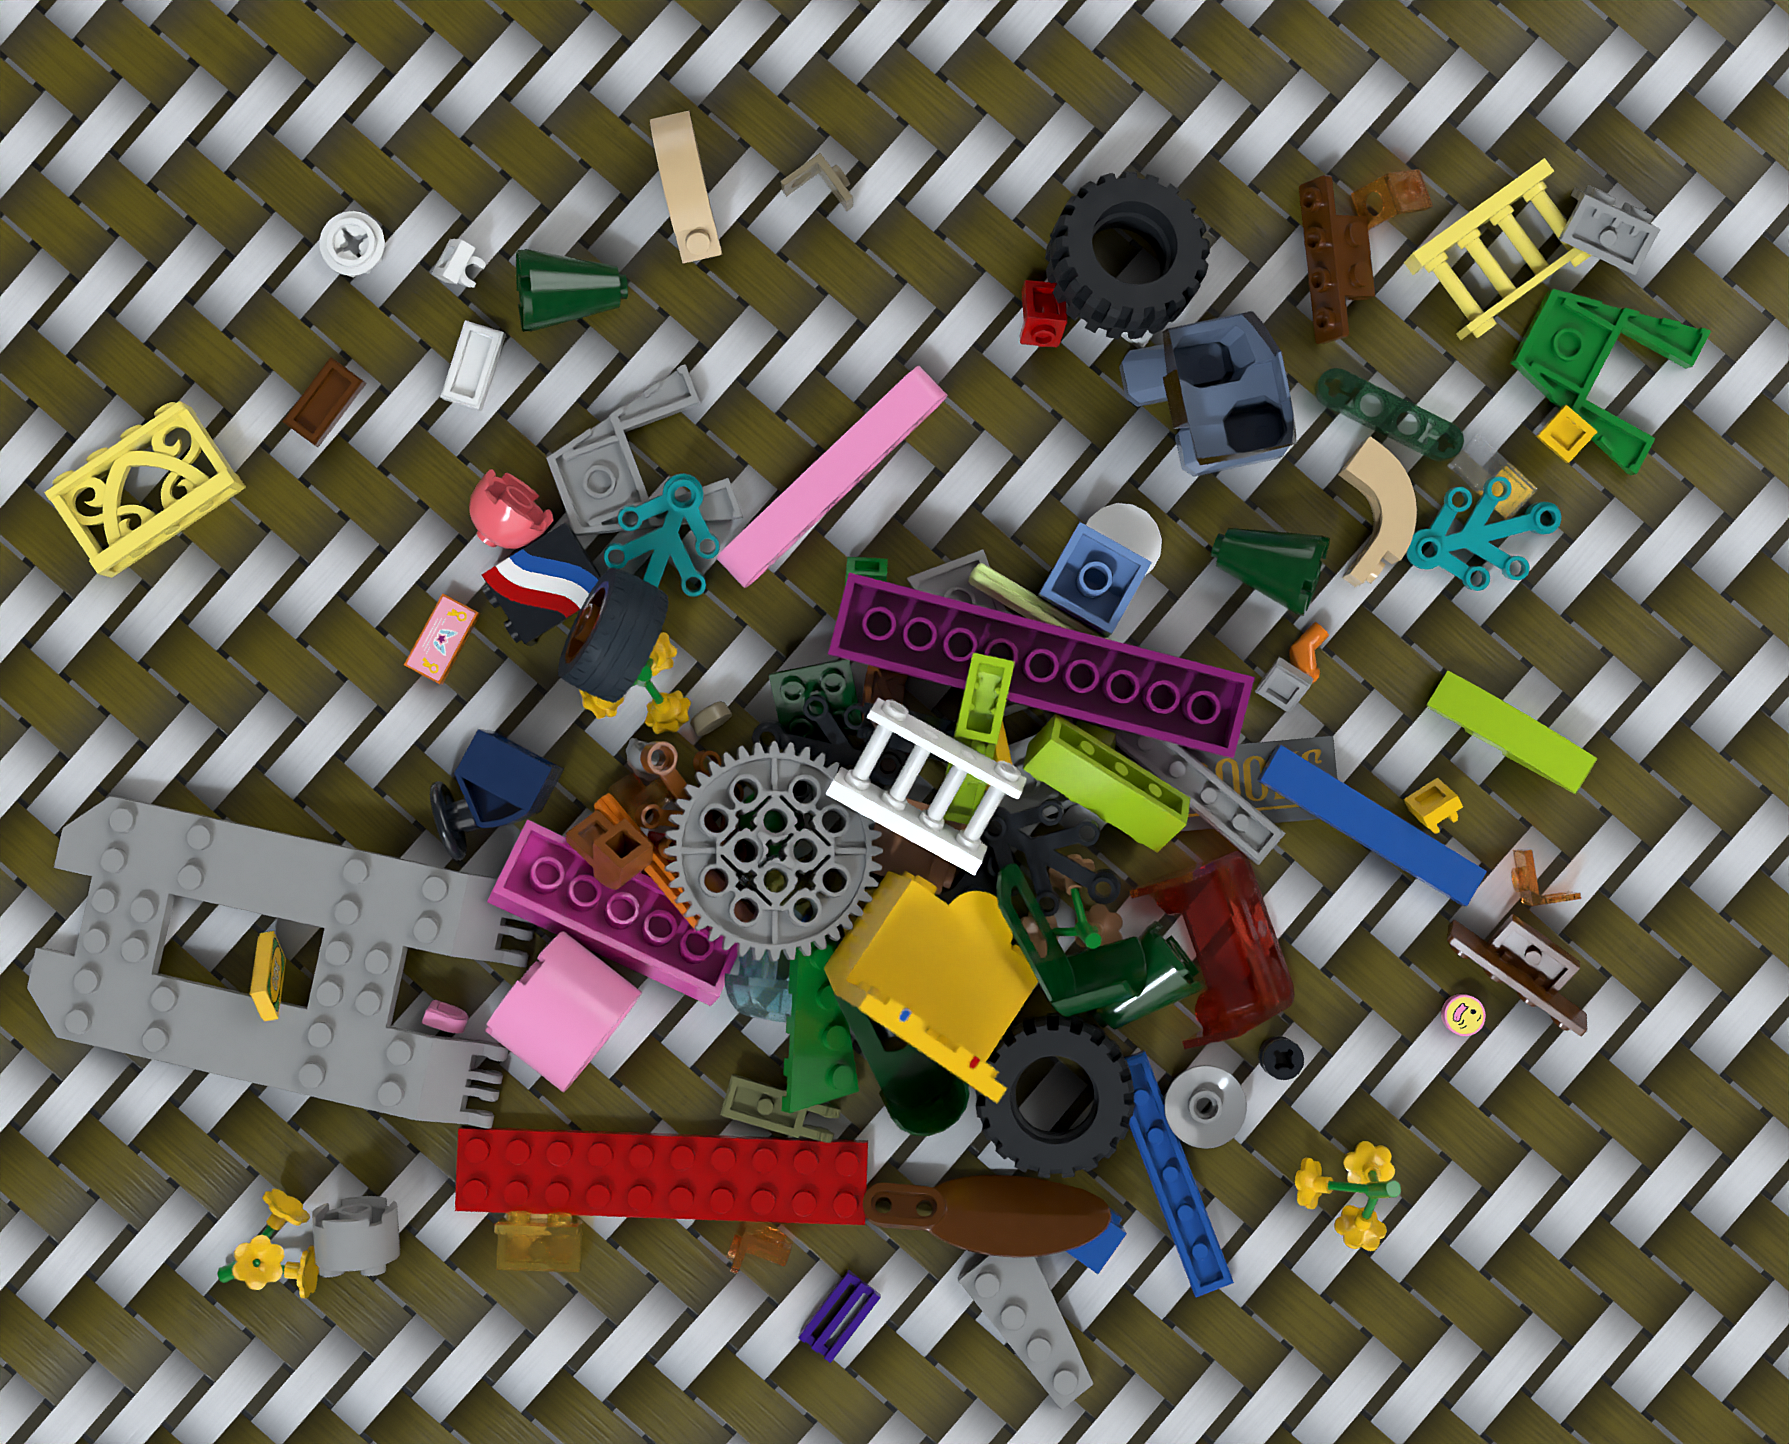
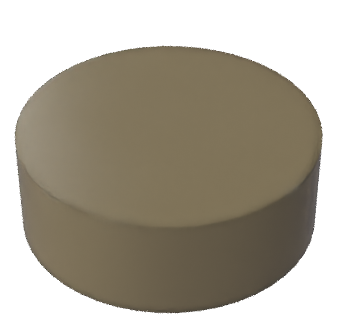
M719 701L697 713L691 719L690 724L697 736H703L727 722L732 717V713L725 702Z

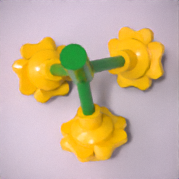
M665 632L659 634L649 659L637 680L631 686L645 687L653 698L646 705L648 713L645 718V724L648 727H652L655 734L665 731L677 732L683 723L688 722L690 718L688 709L691 701L688 698H683L681 691H674L670 694L659 693L651 681L652 676H656L661 670L673 667L674 661L672 658L678 652L677 648L670 643L669 635ZM579 689L583 699V707L591 710L598 719H602L605 716L610 718L616 716L618 706L624 701L622 697L615 703L609 702Z

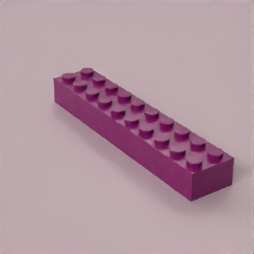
M853 573L848 574L828 652L830 656L963 690L973 653L1015 661L1006 701L1228 758H1234L1255 678Z

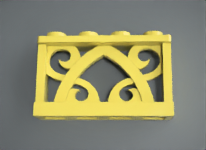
M181 401L163 405L154 413L155 418L143 426L135 425L121 434V441L109 449L105 447L96 450L87 457V464L75 472L70 470L60 474L53 480L52 484L54 486L44 492L90 558L89 562L97 574L113 578L246 488L189 405ZM176 428L186 429L190 433L192 440L190 450L182 460L176 458L182 450L180 438H178L174 446L169 447L165 444L166 435ZM151 445L154 452L143 451ZM201 450H203L218 473L212 478L192 466ZM131 467H156L171 471L161 489V502L164 510L157 515L153 511L139 505H124L120 507L123 487ZM106 475H108L106 483L100 480ZM183 476L185 479L180 481L177 486H184L187 494L181 499H175L172 495L173 486ZM89 487L95 490V498L85 503L92 507H103L102 514L91 517L80 514L75 505L77 495ZM138 514L141 517V525L131 530L129 527L131 519L128 518L121 521V516ZM104 523L109 547L103 550L87 526Z

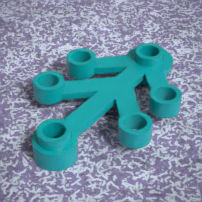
M685 473L676 474L666 481L662 495L638 506H623L618 512V523L626 531L637 530L643 520L666 511L668 512L662 527L625 544L612 543L608 545L604 551L606 565L610 568L621 569L627 564L628 560L654 549L643 578L644 581L658 588L668 558L671 555L682 578L681 587L683 592L691 597L701 595L706 588L705 578L700 572L696 571L678 533L683 517H685L696 537L695 549L697 554L704 559H711L719 553L720 544L718 538L710 533L699 510L704 497L701 483L692 475ZM679 487H687L691 491V495L687 500L680 501L675 497V491ZM627 511H633L638 515V520L633 525H627L622 520L623 514ZM704 539H711L715 543V548L713 551L705 553L701 551L700 543ZM614 549L621 550L624 553V559L619 563L610 561L608 557L610 551ZM697 577L701 581V586L697 590H690L686 587L687 579Z
M1491 477L1485 482L1483 486L1484 493L1461 531L1446 535L1457 512L1467 510L1472 503V495L1468 489L1453 487L1445 493L1444 504L1430 528L1421 529L1414 533L1406 555L1410 563L1415 567L1429 570L1439 566L1461 579L1466 588L1474 591L1484 590L1489 585V572L1480 566L1470 567L1449 552L1466 548L1499 568L1507 579L1522 580L1528 575L1530 570L1528 561L1521 556L1508 555L1490 544L1489 541L1527 531L1535 534L1553 533L1561 523V512L1553 503L1535 502L1527 508L1525 515L1485 525L1497 503L1506 500L1512 491L1511 483L1508 479L1504 477ZM1496 481H1499L1503 486V492L1498 497L1494 496L1491 490L1492 485ZM1456 492H1461L1464 496L1463 504L1459 507L1454 506L1452 503V497ZM1547 510L1551 514V522L1544 526L1540 522V516ZM1429 541L1433 544L1434 551L1431 556L1425 557L1422 553V546ZM1517 560L1521 565V570L1514 576L1510 572V565L1513 561ZM1475 571H1479L1482 575L1481 583L1477 586L1472 585L1470 581L1471 574Z

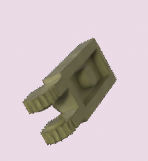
M732 1074L720 1115L796 1138L804 1136L831 1143L834 1137L833 1132L824 1127L803 1124L807 1111L827 1118H839L841 1108L824 1102L793 1113H786L781 1111L782 1096L787 1095V1089Z

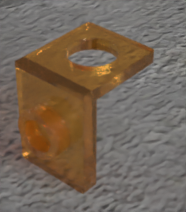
M1419 169L1387 173L1351 194L1358 216H1367L1368 230L1398 214L1423 211L1433 206ZM1372 192L1378 193L1383 201L1382 211L1377 216L1371 215L1366 207L1367 198Z
M1513 850L1516 868L1511 869V880L1514 890L1520 892L1522 905L1539 906L1581 899V893L1573 891L1539 895L1532 850Z

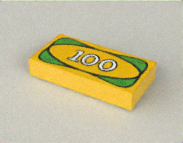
M274 931L260 933L258 936L250 995L263 1021L279 1018L286 957Z

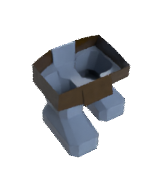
M1253 311L1166 329L1162 331L1164 344L1130 350L1119 366L1125 397L1128 401L1137 407L1168 401L1173 428H1180L1175 436L1181 468L1193 477L1280 459L1289 446L1297 444L1294 413L1282 353L1262 321Z

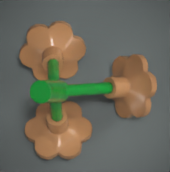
M1078 854L1067 856L1092 871L1095 870L1094 862L1091 859H1082ZM1047 867L1052 887H1058L1059 890L1066 891L1068 895L1072 896L1077 915L1075 926L1059 928L1054 915L1046 917L1057 940L1060 936H1075L1076 943L1081 947H1088V949H1095L1102 945L1123 940L1122 934L1119 931L1123 926V920L1118 913L1109 912L1107 906L1103 904H1095L1089 911H1084L1080 896L1082 885L1051 867ZM1029 910L1028 916L1022 917L1020 920L1039 956L1045 958L1047 955L1046 940Z

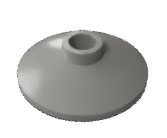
M1201 1065L1183 1071L1172 1081L1166 1092L1164 1112L1169 1127L1180 1140L1197 1148H1215L1232 1140L1241 1130L1246 1118L1247 1102L1241 1085L1230 1073L1215 1066ZM1203 1097L1208 1098L1211 1103L1210 1108L1205 1112L1198 1111L1196 1108L1197 1101Z

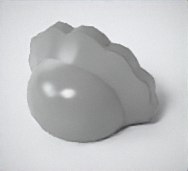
M631 738L626 748L627 764L638 777H643L647 781L661 780L659 775L650 774L642 767L640 756L642 749L648 743ZM656 750L653 751L651 757L653 765H656L659 761V754Z

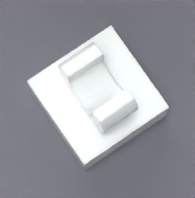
M450 239L432 275L445 283H459L465 287H475L476 283L468 279L465 274L466 267L472 264L477 268L484 269L486 264L481 258L472 256L476 249L475 247L460 239Z

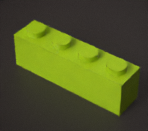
M1055 714L1028 743L1023 770L1030 773L1036 780L1051 786L1070 801L1080 804L1096 814L1102 821L1112 824L1131 836L1136 842L1146 845L1158 853L1187 825L1190 797L1060 715Z

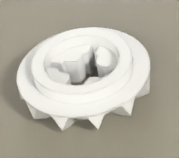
M357 211L340 213L330 219L322 230L320 236L321 255L327 265L337 273L353 278L364 273L370 274L371 269L377 263L382 262V254L386 247L383 230L373 218ZM346 231L357 240L364 238V241L359 244L361 257L354 255L350 250L343 252L344 248L348 246Z

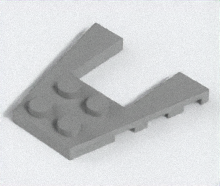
M686 364L678 367L677 371L661 382H656L643 391L642 395L626 406L618 408L591 430L589 428L547 457L576 536L626 531L618 523L619 510L625 505L638 506L650 500L625 432L700 405ZM729 478L702 487L704 497L699 510L705 523L743 518ZM691 491L676 498L680 501H685L690 497ZM627 511L623 514L622 520L627 525H633L637 522L638 515L633 511ZM668 511L643 520L637 530L662 527ZM683 517L681 525H688L685 517Z

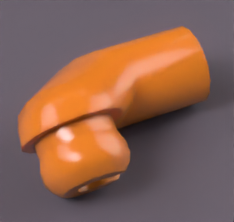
M1316 622L1291 645L1289 650L1290 664L1314 678L1312 683L1316 682L1320 676L1315 650L1329 637L1328 632Z

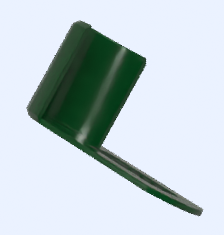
M1004 865L999 872L996 886L998 907L1049 1002L1056 1011L1067 1017L1141 996L1146 986L1147 968L1144 952L1138 937L1133 936L1099 946L1095 949H1088L1066 956L1018 865ZM1015 885L1046 940L1047 955L1045 958L1039 956L1012 905L1011 892Z
M833 992L881 1088L879 1095L891 1119L899 1129L913 1136H931L943 1132L955 1124L967 1108L970 1095L968 1083L910 1043L897 1051H885L867 1014Z

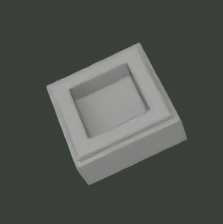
M1278 657L1258 684L1255 692L1290 714L1310 688L1314 678Z

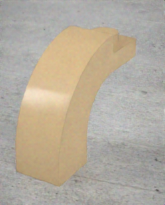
M685 111L650 119L656 158L682 263L722 255L690 112Z
M1369 436L1361 442L1338 473L1340 477L1357 488L1366 497L1374 518L1373 531L1368 543L1342 577L1354 587L1363 584L1365 581L1371 584L1385 567V563L1381 561L1382 558L1391 564L1402 560L1412 541L1417 519L1415 493L1406 470L1387 448Z

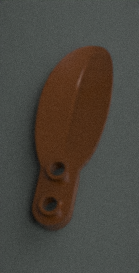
M1008 1175L962 1177L946 1181L935 1187L878 1183L871 1186L863 1198L865 1217L875 1226L927 1231L936 1238L967 1251L1010 1258L1047 1256L1081 1247L1100 1236L1108 1228L1112 1217L1108 1204L1100 1197L1086 1190L1048 1180ZM880 1201L889 1202L891 1205L890 1211L887 1213L878 1212L876 1209L877 1203ZM921 1204H927L932 1208V1213L928 1216H921L917 1213L916 1209Z

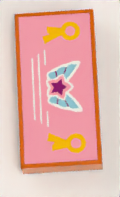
M442 593L404 666L443 685L481 613Z

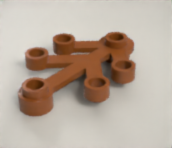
M652 741L645 745L640 756L642 767L650 774L659 775L676 799L689 801L690 798L683 790L687 783L675 768L678 755L674 746L662 741ZM656 750L659 754V761L656 765H653L651 757L653 751ZM699 751L694 756L693 767L697 773L701 772L710 777L709 771L703 766L705 757L709 756L711 761L720 767L721 758L714 751ZM736 783L734 786V796L738 801L742 802L744 790L740 784ZM645 803L637 808L635 821L640 827L646 829H656L659 826L678 827L671 823L668 818L670 815H682L683 812L661 809L658 805ZM651 809L654 816L653 820L648 824L645 820V814ZM713 810L708 811L704 817L706 828L713 833L722 832L725 827L723 815L719 828L712 818ZM737 824L735 825L736 828L721 842V846L737 832ZM663 837L658 845L660 855L665 859L675 860V857L663 854V850L668 848L672 842L668 838ZM743 840L737 841L734 846V855L741 862H744L747 856V848Z

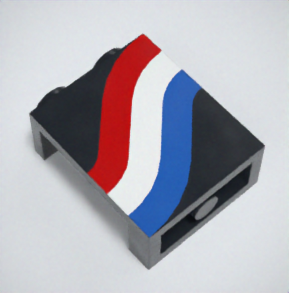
M563 523L481 574L487 583L482 590L495 609L501 606L507 615L508 620L503 623L512 639L516 643L522 640L525 645L530 647L538 643L536 638L578 613L589 593L602 577L574 531L566 523Z

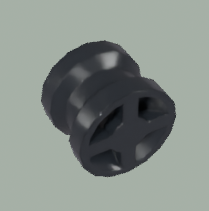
M1270 1037L1259 1048L1258 1059L1260 1066L1265 1072L1278 1080L1293 1079L1301 1072L1304 1066L1303 1051L1298 1044L1286 1037Z

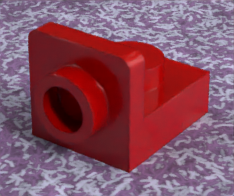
M1024 281L1022 288L1024 322L1019 335L1021 344L1039 347H1058L1060 345L1067 324L1066 302L1058 303L1052 293L1057 285L1056 283Z

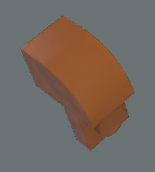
M596 810L566 832V842L594 868V877L610 889H619L653 861V845L625 818L614 826L599 810Z

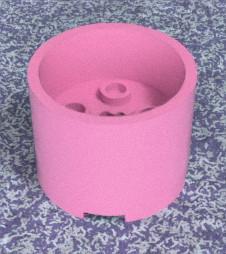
M562 931L539 954L537 958L539 962L536 961L521 980L517 981L487 1022L486 1025L488 1027L485 1031L564 1093L614 1033L640 998L642 992L565 931Z

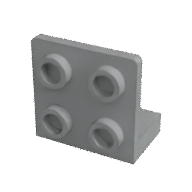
M1590 185L1587 186L1585 192L1574 188L1571 196L1576 198L1578 203L1565 225L1559 240L1636 275L1661 230L1651 224L1654 216L1627 202L1620 209L1614 206L1616 198Z

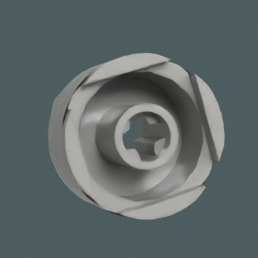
M350 1197L341 1199L340 1208L329 1210V1203H326L313 1210L315 1263L319 1267L320 1276L335 1277L344 1274L345 1271L361 1270V1275L364 1276L380 1275L386 1272L387 1263L399 1257L398 1209L395 1201L390 1206H387V1198Z

